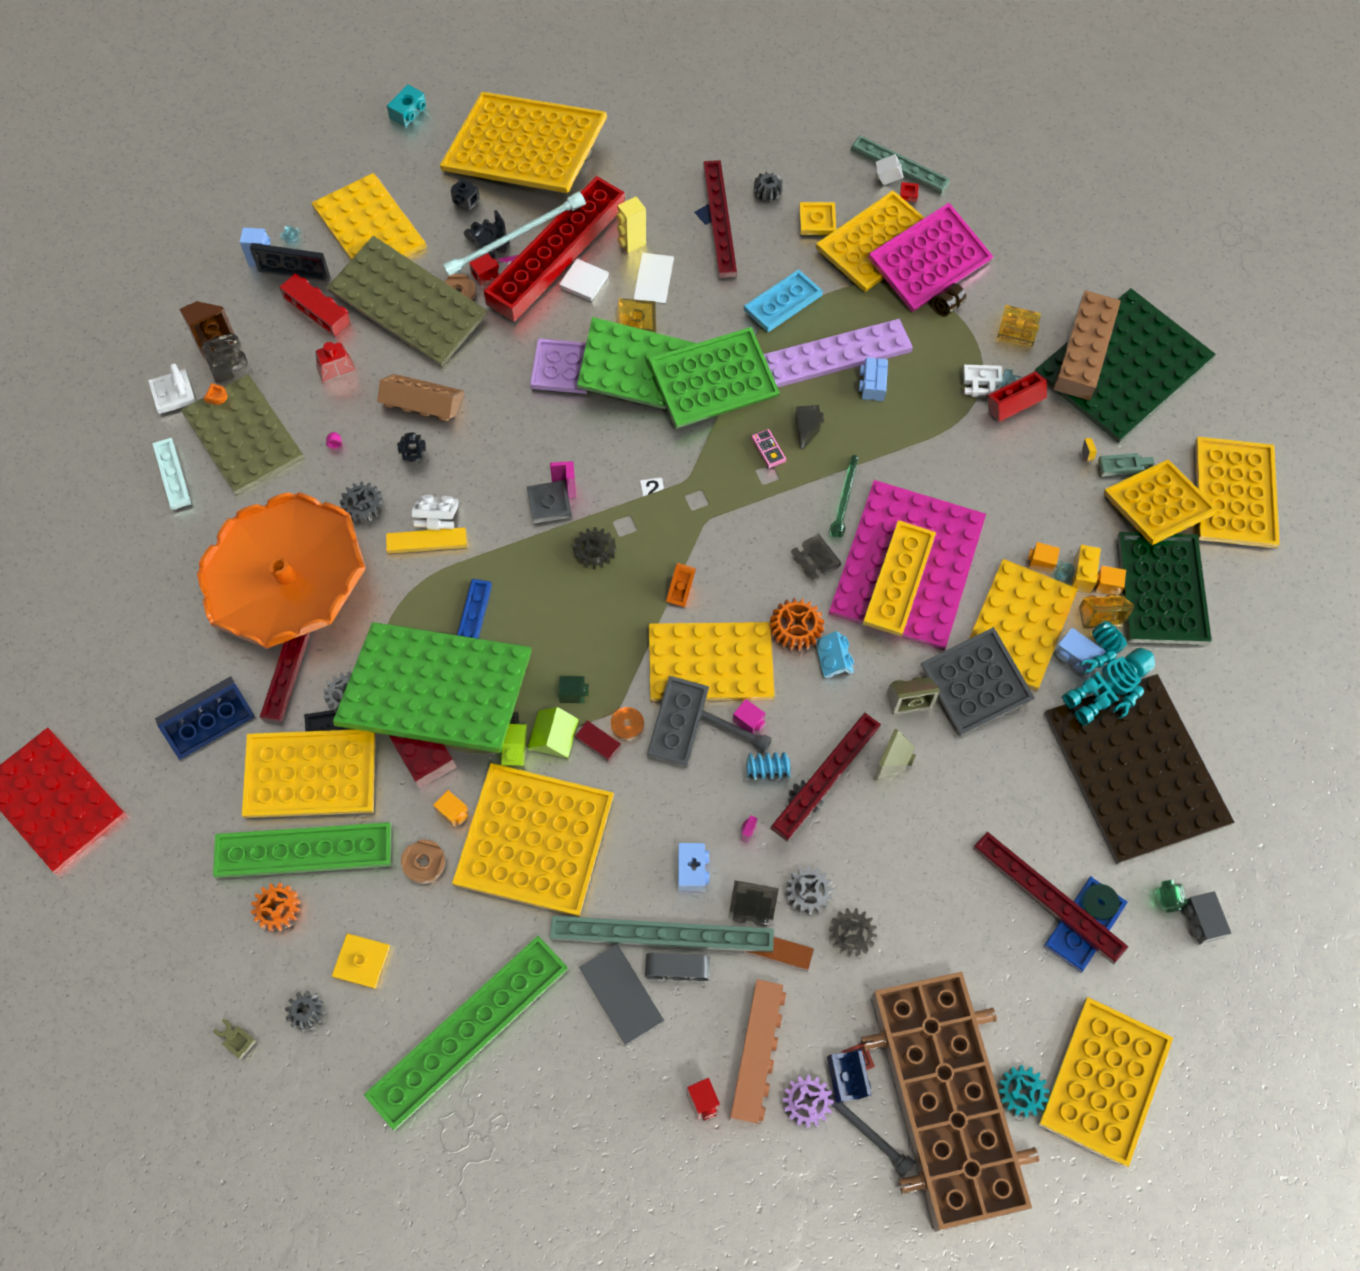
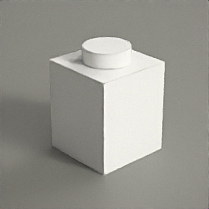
M896 154L876 161L877 169L874 170L877 180L880 179L883 185L903 178L902 167Z

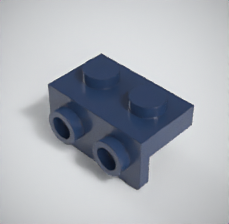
M861 1049L827 1056L836 1103L858 1101L872 1095L871 1084L865 1067L866 1061Z

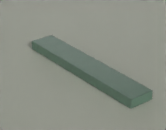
M861 135L851 146V151L875 163L896 154L904 177L940 195L950 183L949 178Z

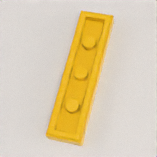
M466 527L440 529V531L423 530L386 533L387 554L467 548Z

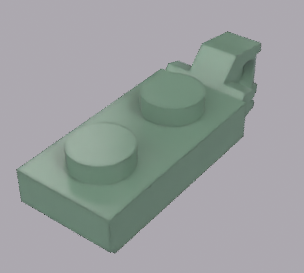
M1138 453L1100 456L1098 459L1101 476L1138 474L1153 467L1155 464L1153 457L1142 458Z

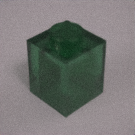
M559 676L560 703H585V696H589V684H585V677Z

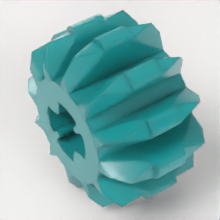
M1109 621L1099 623L1092 631L1093 638L1106 652L1112 650L1117 654L1127 646V641L1123 634Z

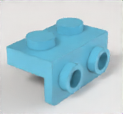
M835 631L820 639H816L824 677L830 678L845 671L849 674L854 673L852 667L854 666V660L849 654V641L846 636Z

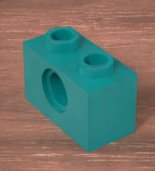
M407 84L387 105L389 118L406 127L425 109V95L420 90Z

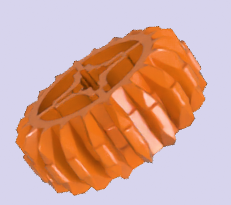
M794 597L792 603L786 599L784 605L779 603L777 609L773 610L769 626L773 630L771 635L772 637H777V643L783 642V648L789 645L791 651L794 647H797L800 652L802 646H804L808 650L810 644L814 646L817 642L816 639L821 638V634L824 631V619H821L822 612H817V606L811 607V601L805 604L803 598L800 602H797ZM783 618H785L788 624L786 629H783L781 625ZM808 620H810L813 625V629L811 631L808 630V626L806 625Z

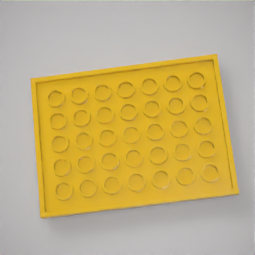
M481 92L443 158L440 168L441 171L568 193L607 118V114L604 111Z

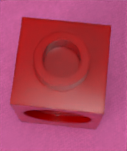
M488 253L469 262L471 275L480 286L499 276V264Z

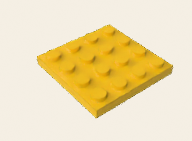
M1169 459L1104 490V495L1151 545L1217 514L1218 508Z

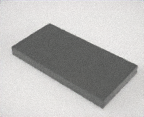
M669 676L647 751L648 757L687 767L709 686Z
M618 944L579 967L625 1046L664 1022L663 1017Z

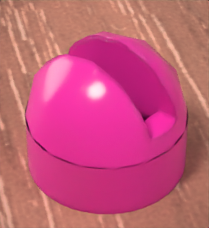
M336 432L329 433L326 437V446L331 449L340 448L342 446L341 436Z

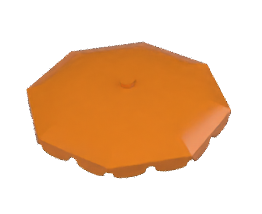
M297 492V494L283 493L267 500V504L264 506L259 504L251 505L237 511L236 516L232 519L228 518L217 534V543L210 545L201 557L197 577L200 589L204 595L203 605L210 625L268 649L331 625L364 572L365 564L351 515L348 512L328 502L320 503L317 499Z

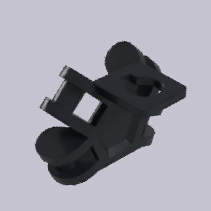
M497 210L494 211V223L484 219L482 225L473 222L471 229L464 231V236L470 241L474 239L479 249H482L483 245H488L506 235L505 222ZM510 241L496 248L499 253H506L507 245L510 244ZM495 250L488 251V254L494 259Z

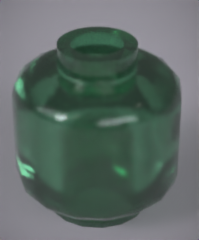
M1174 879L1161 881V886L1155 889L1160 909H1165L1166 913L1184 910L1183 906L1187 904V897L1184 886L1181 883H1175Z

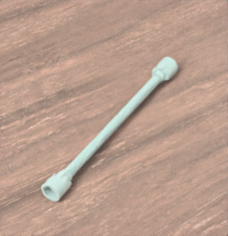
M578 191L568 197L563 205L553 209V211L545 213V215L533 220V222L531 221V223L529 222V224L521 226L502 238L484 246V248H480V250L470 254V256L468 255V257L466 256V258L464 257V259L460 258L457 260L455 258L444 263L443 267L448 276L457 274L462 271L466 264L488 253V251L490 252V250L492 251V249L494 250V248L496 249L517 238L521 234L539 226V224L541 225V223L543 224V222L559 215V213L565 212V210L569 211L572 209L574 211L586 205V202L581 192Z

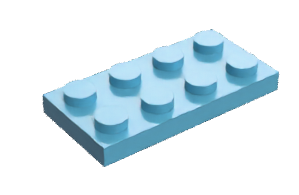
M798 269L744 305V311L765 331L770 332L823 295V290Z

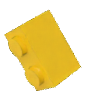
M1080 545L1075 555L1071 586L1078 588L1079 592L1090 594L1096 585L1101 548Z

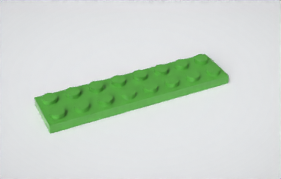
M390 822L215 834L213 877L215 879L391 867Z

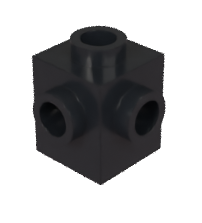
M463 179L454 184L450 190L452 202L456 206H461L468 211L480 200L478 187Z
M415 432L404 434L400 442L397 443L398 453L402 454L403 460H408L409 462L422 459L423 452H426L425 440H422L421 435H416ZM409 444H416V447L412 448Z

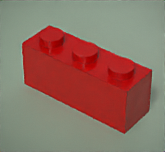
M1035 371L988 394L989 413L1000 422L1046 399L1047 380Z

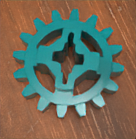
M1023 1065L1018 1067V1071L1012 1067L1009 1069L1010 1074L1005 1072L1002 1075L1005 1081L1000 1080L998 1082V1085L1002 1087V1089L998 1090V1094L1003 1095L1001 1104L1006 1103L1008 1105L1005 1109L1006 1112L1011 1109L1014 1110V1117H1017L1020 1113H1022L1023 1119H1026L1029 1113L1034 1117L1037 1115L1036 1109L1040 1112L1045 1109L1041 1103L1046 1104L1049 1101L1044 1097L1045 1094L1049 1093V1089L1043 1088L1047 1081H1040L1041 1073L1038 1072L1034 1075L1032 1067H1029L1026 1071ZM1024 1077L1030 1079V1080L1032 1081V1083L1029 1082V1081H1026V1080L1024 1079ZM1010 1082L1013 1086L1011 1093L1008 1091ZM1026 1089L1027 1093L1021 1095L1019 1090ZM1035 1091L1038 1093L1036 1102L1034 1099ZM1013 1101L1021 1103L1023 1107L1018 1106Z

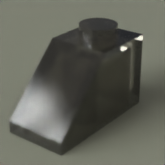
M819 405L796 407L795 422L800 449H804L820 432L821 424L824 423V414L820 412Z

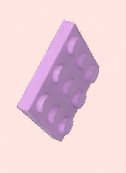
M538 338L530 383L531 389L587 394V390L577 388L586 343Z

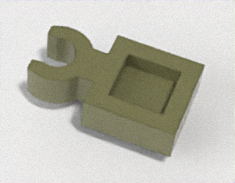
M223 1019L222 1022L226 1025V1030L220 1032L214 1029L213 1032L220 1038H226L222 1045L241 1060L257 1041L239 1026L233 1031L232 1024L228 1020Z

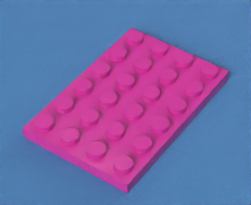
M947 203L868 255L869 260L912 313L931 301L934 296L950 284L958 283L990 262L994 257L950 203Z

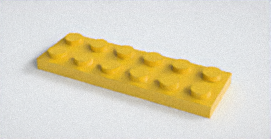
M898 520L863 625L902 637L936 532Z

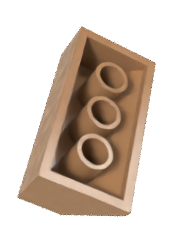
M391 374L380 379L377 402L384 403L383 406L401 407L402 411H417L422 416L434 415L438 416L437 419L448 421L456 416L465 390Z

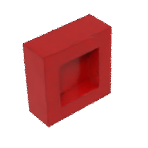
M901 182L900 197L905 201L917 202L919 184Z

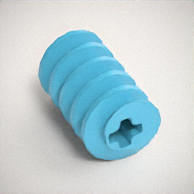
M777 752L773 753L772 758L769 753H765L763 759L760 753L756 754L755 759L752 753H749L746 759L747 780L750 774H752L754 780L757 779L758 774H761L762 779H765L767 773H769L771 779L774 778L775 773L778 774L779 779H782L783 773H786L788 779H790V759L787 757L786 752H782L780 758Z

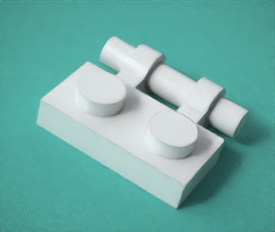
M964 364L963 381L964 384L971 385V388L964 387V395H971V397H978V395L988 396V394L998 390L995 389V386L1002 385V366ZM978 385H988V388H979Z

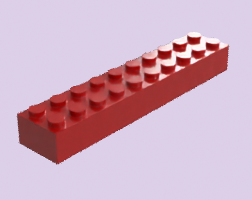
M596 176L581 191L586 205L574 211L571 209L569 211L565 210L561 214L559 213L484 290L486 305L515 322L616 217L618 205L625 202V192Z

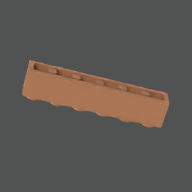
M756 980L730 1121L757 1127L759 1121L764 1120L766 1107H762L763 1097H768L770 1084L766 1083L767 1074H772L774 1060H770L771 1051H776L778 1037H774L776 1028L780 1029L782 1015L778 1014L780 1005L784 1006L786 992H782V984Z

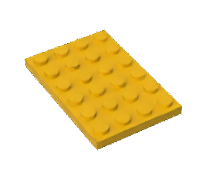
M374 173L311 202L313 209L350 261L372 236H375L405 257H409L427 248L426 242Z
M891 191L816 243V249L859 288L866 292L885 279L869 260L868 255L925 217L896 192Z
M1197 437L1195 440L1196 487L1218 508L1217 514L1198 523V539L1277 549L1280 545L1274 445Z
M1003 559L969 639L994 627L1029 689L1037 692L1078 588Z
M770 622L649 624L650 702H662L669 676L709 686L706 701L774 700Z
M331 730L247 734L242 817L263 818L374 813L376 733L362 730Z
M1089 997L1085 998L1050 1091L1049 1101L1044 1107L1045 1109L1038 1125L1128 1168L1173 1037Z

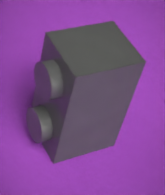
M1215 891L1192 896L1183 902L1184 913L1192 924L1193 936L1198 939L1200 945L1224 939L1232 934Z

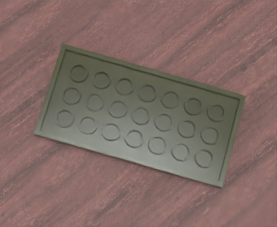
M375 236L370 238L327 286V290L441 367L444 366L488 314L485 308Z

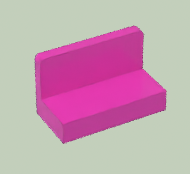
M551 462L552 482L565 480L569 499L576 498L574 462Z

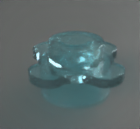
M287 225L284 227V232L280 234L282 240L289 244H294L299 240L298 235L301 234V230Z
M1057 561L1055 578L1070 582L1075 573L1074 566L1068 562Z

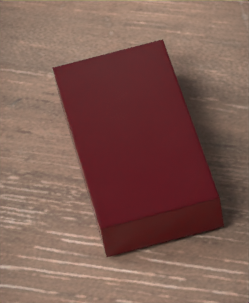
M588 720L575 735L576 740L608 762L621 747V743Z

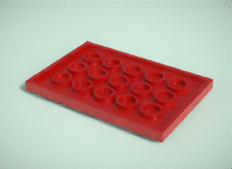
M48 727L0 764V811L55 874L126 816V813Z

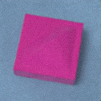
M750 815L741 826V841L750 842L757 826L758 819Z

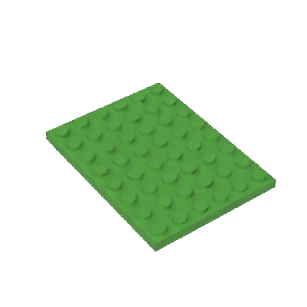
M372 622L334 717V726L501 753L530 659L531 647Z

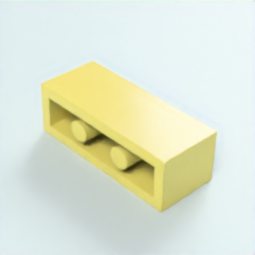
M636 196L619 204L618 214H616L618 219L617 231L619 234L617 241L619 246L624 248L627 253L646 245V208Z

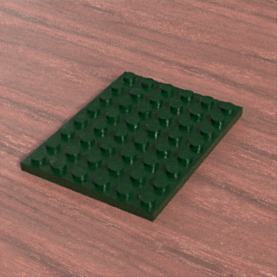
M1132 288L1118 298V300H1121L1097 386L1091 400L1056 391L1118 443L1126 438L1216 356L1213 351ZM1067 343L1035 369L1039 375L1047 380V385L1052 389L1055 386Z

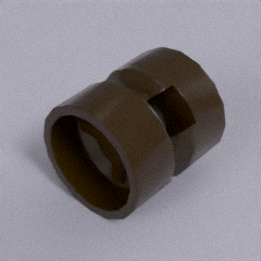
M952 283L932 298V306L940 316L947 317L966 302L967 295L959 284Z

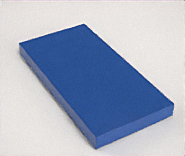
M1091 876L1074 899L1077 905L1109 931L1128 903ZM1061 921L1043 946L1080 973L1084 971L1096 952L1092 946Z

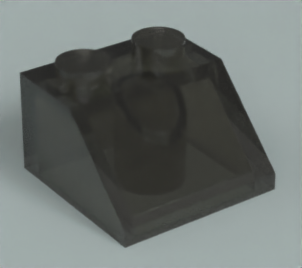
M735 880L728 917L733 918L732 920L738 923L751 921L760 927L772 925L779 888Z

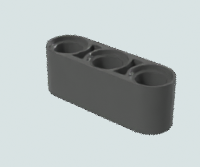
M648 953L645 960V978L654 980L709 981L710 956Z

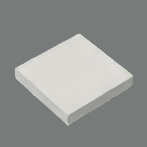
M576 259L559 286L560 289L592 302L608 278L609 272Z

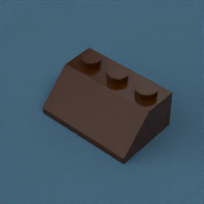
M196 301L179 309L204 359L238 344L223 306Z

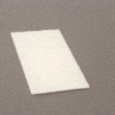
M642 253L634 300L666 303L674 256Z

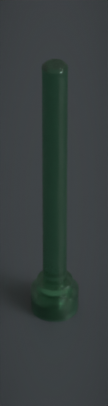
M857 455L851 456L836 521L830 525L829 534L836 538H842L845 534L846 527L843 521L859 460Z

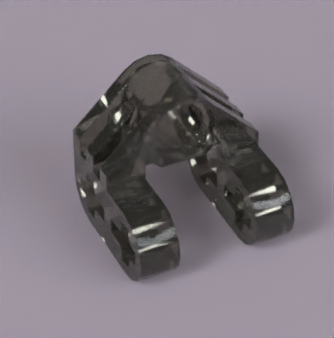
M230 333L208 340L202 346L206 361L216 383L234 378L233 372L245 368L248 364L245 353L239 350L241 343L235 334Z

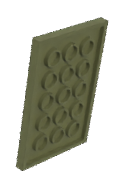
M249 374L224 387L228 397L223 404L214 405L206 403L202 398L181 409L235 495L304 459L303 453Z

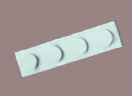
M168 438L152 443L171 509L175 510L191 505L173 439Z

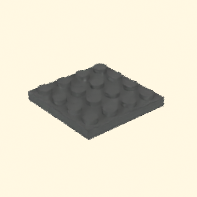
M994 627L920 664L926 676L931 677L939 687L940 693L938 697L960 737L1035 699Z

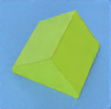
M558 707L538 710L527 749L568 759L579 719Z

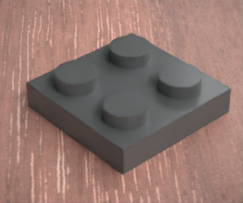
M565 480L526 486L533 524L572 517Z

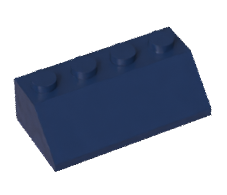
M230 676L158 716L155 720L158 728L180 760L253 719L255 715Z

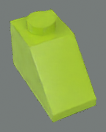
M509 724L502 747L501 765L525 767L527 724Z

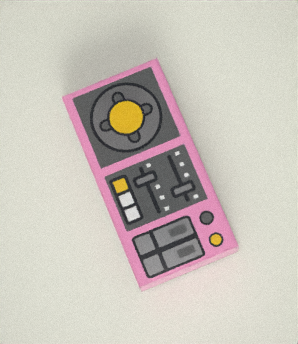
M769 429L752 435V441L768 469L786 462V457Z

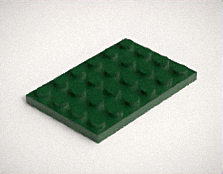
M1119 532L1117 538L1120 567L1126 570L1123 596L1128 642L1210 645L1212 638L1198 534H1174L1151 545L1141 533Z

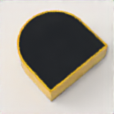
M1085 438L1082 447L1083 459L1085 462L1093 461L1097 453L1096 447L1091 438Z

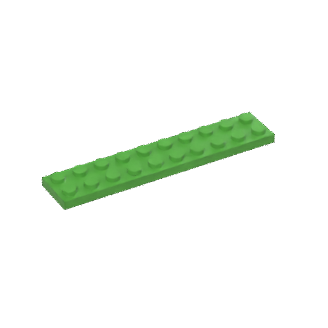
M537 936L372 1086L364 1096L392 1130L395 1131L569 970L568 967Z

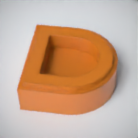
M211 383L203 399L206 403L220 405L227 400L228 395L224 387Z

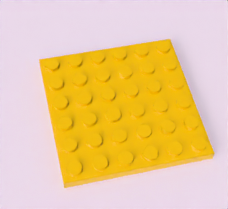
M490 763L452 885L580 917L614 793Z

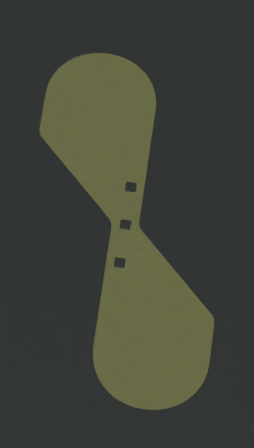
M878 283L866 292L857 285H852L824 294L770 332L765 331L760 326L756 338L763 354L900 319L913 349L910 353L887 358V386L883 401L862 399V392L859 391V382L863 380V376H860V366L778 387L780 394L777 397L718 415L690 476L682 483L443 568L420 582L405 596L392 614L388 625L457 635L472 579L492 582V588L479 639L531 647L530 659L510 724H527L526 747H528L538 710L558 707L579 719L577 728L583 726L587 720L593 722L616 712L623 703L649 646V624L659 623L668 602H666L676 564L686 565L703 526L716 516L929 440L949 430L969 412L977 397H971V395H964V387L971 388V385L964 384L963 367L964 364L983 365L978 343L966 323L954 311L947 317L940 316L934 310L931 300L912 313L889 283ZM769 429L786 457V462L774 467L779 480L763 485L756 470L767 465L753 443L752 435ZM702 490L709 505L691 510L685 496ZM631 516L637 531L620 537L613 522ZM444 744L445 747L456 751L474 754H499Z

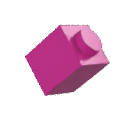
M745 699L733 713L732 722L754 734L756 731L760 732L765 726L766 713Z

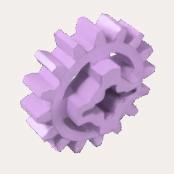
M807 1075L805 1081L799 1076L797 1084L791 1081L792 1089H785V1093L789 1095V1098H783V1102L789 1104L784 1109L785 1112L792 1113L789 1119L792 1121L797 1118V1126L805 1122L806 1128H809L812 1122L818 1127L819 1119L826 1122L827 1119L824 1114H831L832 1110L828 1108V1105L834 1104L833 1100L828 1099L832 1095V1091H825L827 1083L825 1082L820 1085L819 1077L811 1081L810 1075ZM807 1086L815 1087L820 1092L810 1091ZM799 1089V1099L792 1102L795 1092ZM805 1096L815 1099L812 1101L811 1107H808L807 1104H802L805 1101ZM824 1101L823 1109L817 1114V1105ZM802 1110L808 1113L809 1117H803L796 1111Z

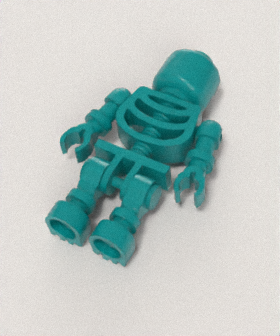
M1137 648L1126 655L1125 658L1120 657L1116 659V652L1111 650L1102 656L1097 655L1092 660L1088 659L1079 664V667L1090 665L1083 674L1090 673L1096 667H1103L1102 676L1099 672L1095 673L1082 683L1083 686L1076 687L1074 690L1070 689L1061 697L1064 700L1063 702L1066 703L1065 705L1071 709L1081 703V699L1086 696V693L1089 695L1093 693L1096 696L1094 704H1089L1087 707L1083 706L1074 713L1076 719L1079 720L1078 722L1082 723V726L1093 721L1094 716L1099 713V710L1102 709L1103 711L1119 700L1115 693L1121 696L1129 692L1131 693L1129 696H1125L1123 702L1112 710V713H1114L1118 709L1123 708L1119 719L1128 714L1129 708L1133 707L1136 704L1135 701L1144 694L1143 687L1137 686L1141 682L1140 678L1155 668V657L1151 651Z

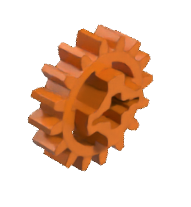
M270 883L268 890L262 887L263 893L261 895H254L258 899L257 902H251V905L255 907V909L250 911L253 916H256L253 919L256 924L260 923V927L263 930L268 926L270 932H273L275 927L281 932L283 925H286L288 928L291 927L289 921H296L297 918L294 914L301 911L296 907L301 904L299 899H295L298 894L295 891L291 892L292 888L289 885L284 888L282 883H278L276 888ZM279 894L287 896L288 899L280 898ZM263 916H271L273 921H269L265 919Z

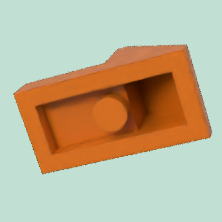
M680 563L676 564L666 602L682 607L686 606L696 568Z

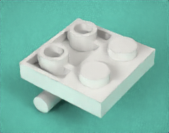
M176 364L169 366L171 374L148 380L159 414L196 402L186 369L179 371Z
M432 495L419 497L412 509V517L427 518V520L414 519V527L438 531L440 529H454V521H441V519L453 518L459 506L458 499H453L451 496L434 498Z

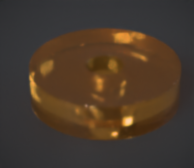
M621 708L611 718V730L622 741L635 740L644 730V718L634 708ZM625 722H630L631 725H630V726H625L624 723H625Z

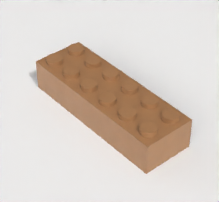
M1087 290L1084 291L1053 390L1091 400L1097 386L1121 300Z

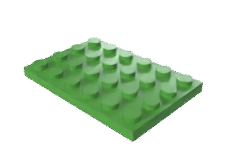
M592 317L577 388L668 410L649 366L648 359L696 343Z
M752 327L648 359L649 366L676 429L777 397L780 394Z

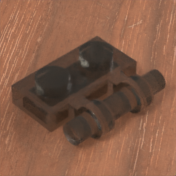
M819 533L802 542L803 551L800 552L797 547L791 550L794 561L802 566L804 574L810 577L813 582L820 578L816 573L820 570L825 576L841 566V561ZM810 557L814 564L810 565L806 558Z

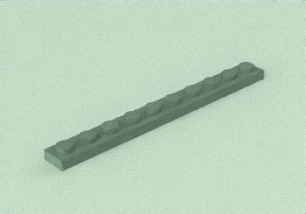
M552 916L550 939L773 953L774 929Z

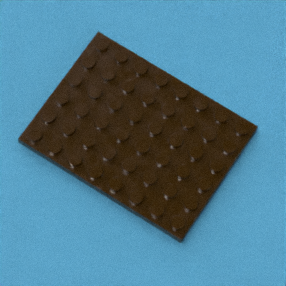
M1158 674L1141 679L1137 686L1143 687L1144 694L1135 701L1136 704L1133 707L1129 708L1128 714L1120 719L1119 716L1122 715L1123 708L1118 709L1114 713H1112V710L1121 704L1123 698L1127 695L1129 696L1130 692L1123 696L1115 693L1119 700L1103 711L1102 709L1099 710V713L1094 716V720L1084 726L1078 722L1079 720L1076 719L1074 713L1083 706L1087 707L1089 704H1094L1095 695L1081 699V703L1074 708L1069 709V706L1064 704L1046 710L1044 713L1116 865L1235 823Z

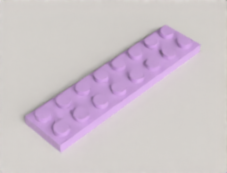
M900 319L763 355L777 387H782L861 366V364L864 365L867 357L887 359L910 353L913 347Z

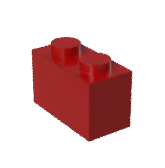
M706 1078L688 1086L686 1094L697 1120L703 1118V1121H707L716 1117L720 1103L710 1079Z

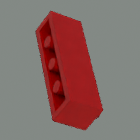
M294 274L279 287L283 299L334 337L351 324L348 316L349 312L343 306H338L331 297H326L319 288L311 286L304 277L301 278Z

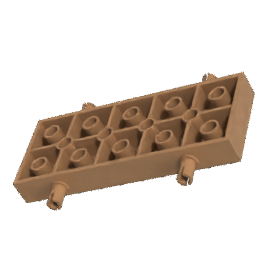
M962 972L874 991L871 998L879 1023L880 1033L862 1036L861 1044H864L862 1046L864 1052L880 1047L886 1049L919 1171L918 1175L898 1179L899 1186L909 1184V1186L900 1188L902 1195L918 1190L924 1192L935 1232L1031 1209L1032 1204L1020 1166L1039 1163V1155L1029 1157V1155H1034L1038 1151L1035 1147L1015 1151L978 1026L997 1022L996 1014L993 1015L995 1013L994 1008L991 1007L974 1012Z

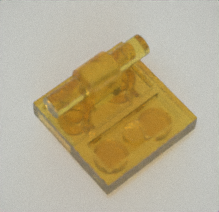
M1005 305L997 338L1033 346L1039 330L1041 313Z

